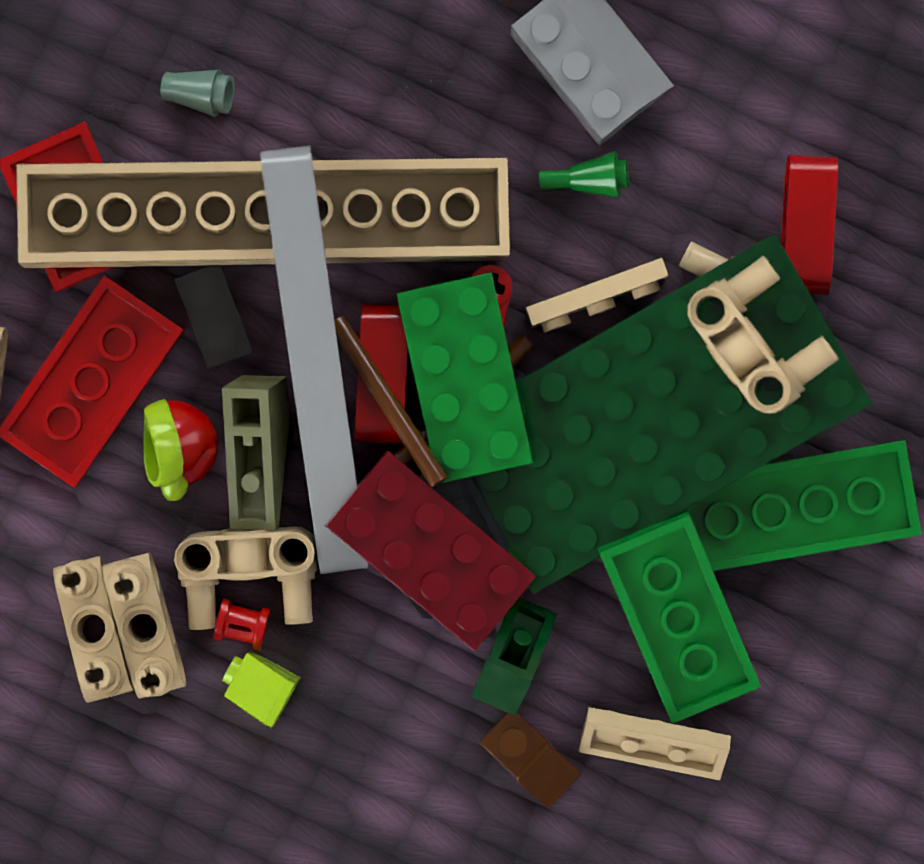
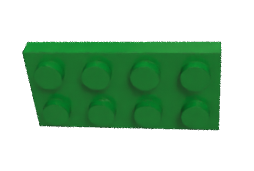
M492 273L396 293L430 450L448 477L444 482L533 463Z
M688 511L598 547L599 554L672 724L761 687Z

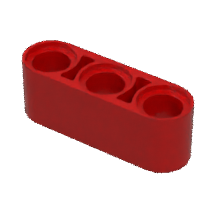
M788 154L784 178L781 245L810 295L828 296L831 288L838 160L836 157Z
M362 304L360 341L405 410L409 349L400 308L398 305ZM358 374L355 442L403 445Z

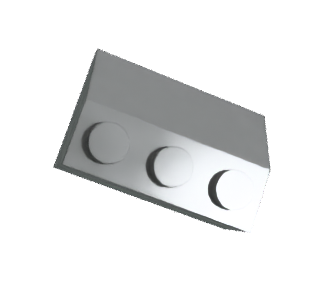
M543 0L511 25L510 36L599 146L674 87L606 0Z

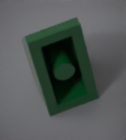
M518 598L503 617L471 697L515 716L534 678L557 614Z

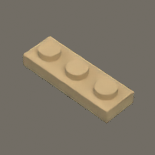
M660 258L525 308V313L531 328L541 325L544 333L570 324L571 321L568 315L587 309L589 316H593L616 307L613 298L632 292L633 298L636 300L661 290L659 282L665 280L669 275L663 259Z
M589 707L580 738L579 752L720 780L730 751L731 736Z

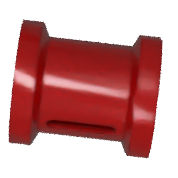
M223 598L213 640L222 641L225 637L250 643L254 650L261 651L271 609L263 608L261 611L232 605L230 599Z

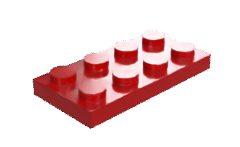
M104 275L1 424L0 437L73 488H77L185 330Z

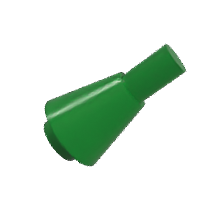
M613 151L570 166V169L540 171L541 190L571 188L573 191L620 199L621 189L629 188L627 160H619L617 151Z

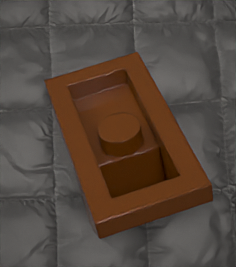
M506 712L479 741L514 776L515 780L548 808L582 774L518 712L515 716Z

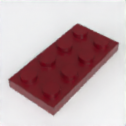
M389 451L384 453L324 525L474 652L536 578L531 571Z

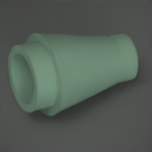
M221 69L181 73L165 72L161 81L160 93L162 100L172 101L216 117L219 113L228 114L230 112L234 99L235 84L233 76L224 75Z

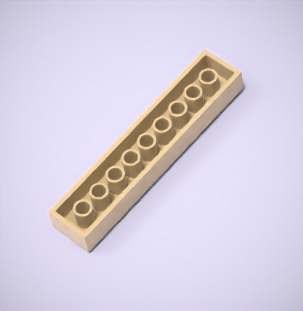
M508 158L312 160L326 263L505 261L510 255ZM261 161L17 164L18 263L24 268L276 264Z

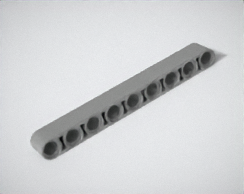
M310 146L260 152L320 574L368 568V563L324 526L357 487V479Z

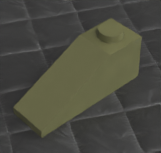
M241 375L222 388L230 529H266L268 531H276L279 528L290 423L287 376Z

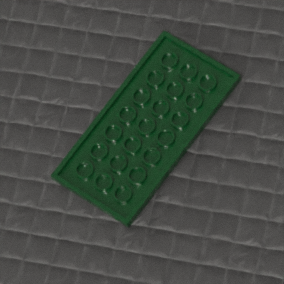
M774 233L516 382L533 463L472 476L507 540L510 554L536 576L529 585L532 594H535L601 557L598 547L676 515L873 403ZM762 256L766 258L780 277V280L745 305L747 310L742 315L747 317L774 353V359L778 361L783 358L787 361L821 336H823L839 358V360L803 386L806 390L800 393L801 397L778 413L761 412L748 402L738 386L731 382L709 352L706 342L693 326L688 316V305L696 292L707 288L716 280L719 282L725 278L726 281H729ZM718 298L704 300L699 308V317L707 325H714L720 322L725 314V306ZM775 377L762 379L756 388L758 400L764 405L778 403L784 393L781 381Z

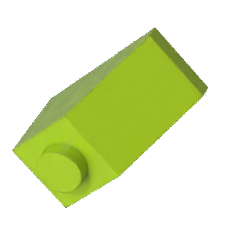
M250 650L244 659L235 656L222 679L223 682L229 685L224 696L272 728L281 716L301 677Z

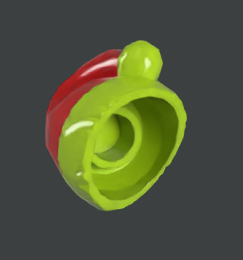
M163 399L144 408V465L149 482L154 487H161L162 494L168 501H178L186 494L188 486L202 480L211 470L218 456L219 440L215 425L202 410L186 402L178 400L166 401Z

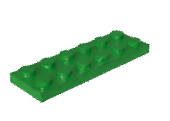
M905 440L765 464L677 513L680 514L688 511L713 571L922 535Z

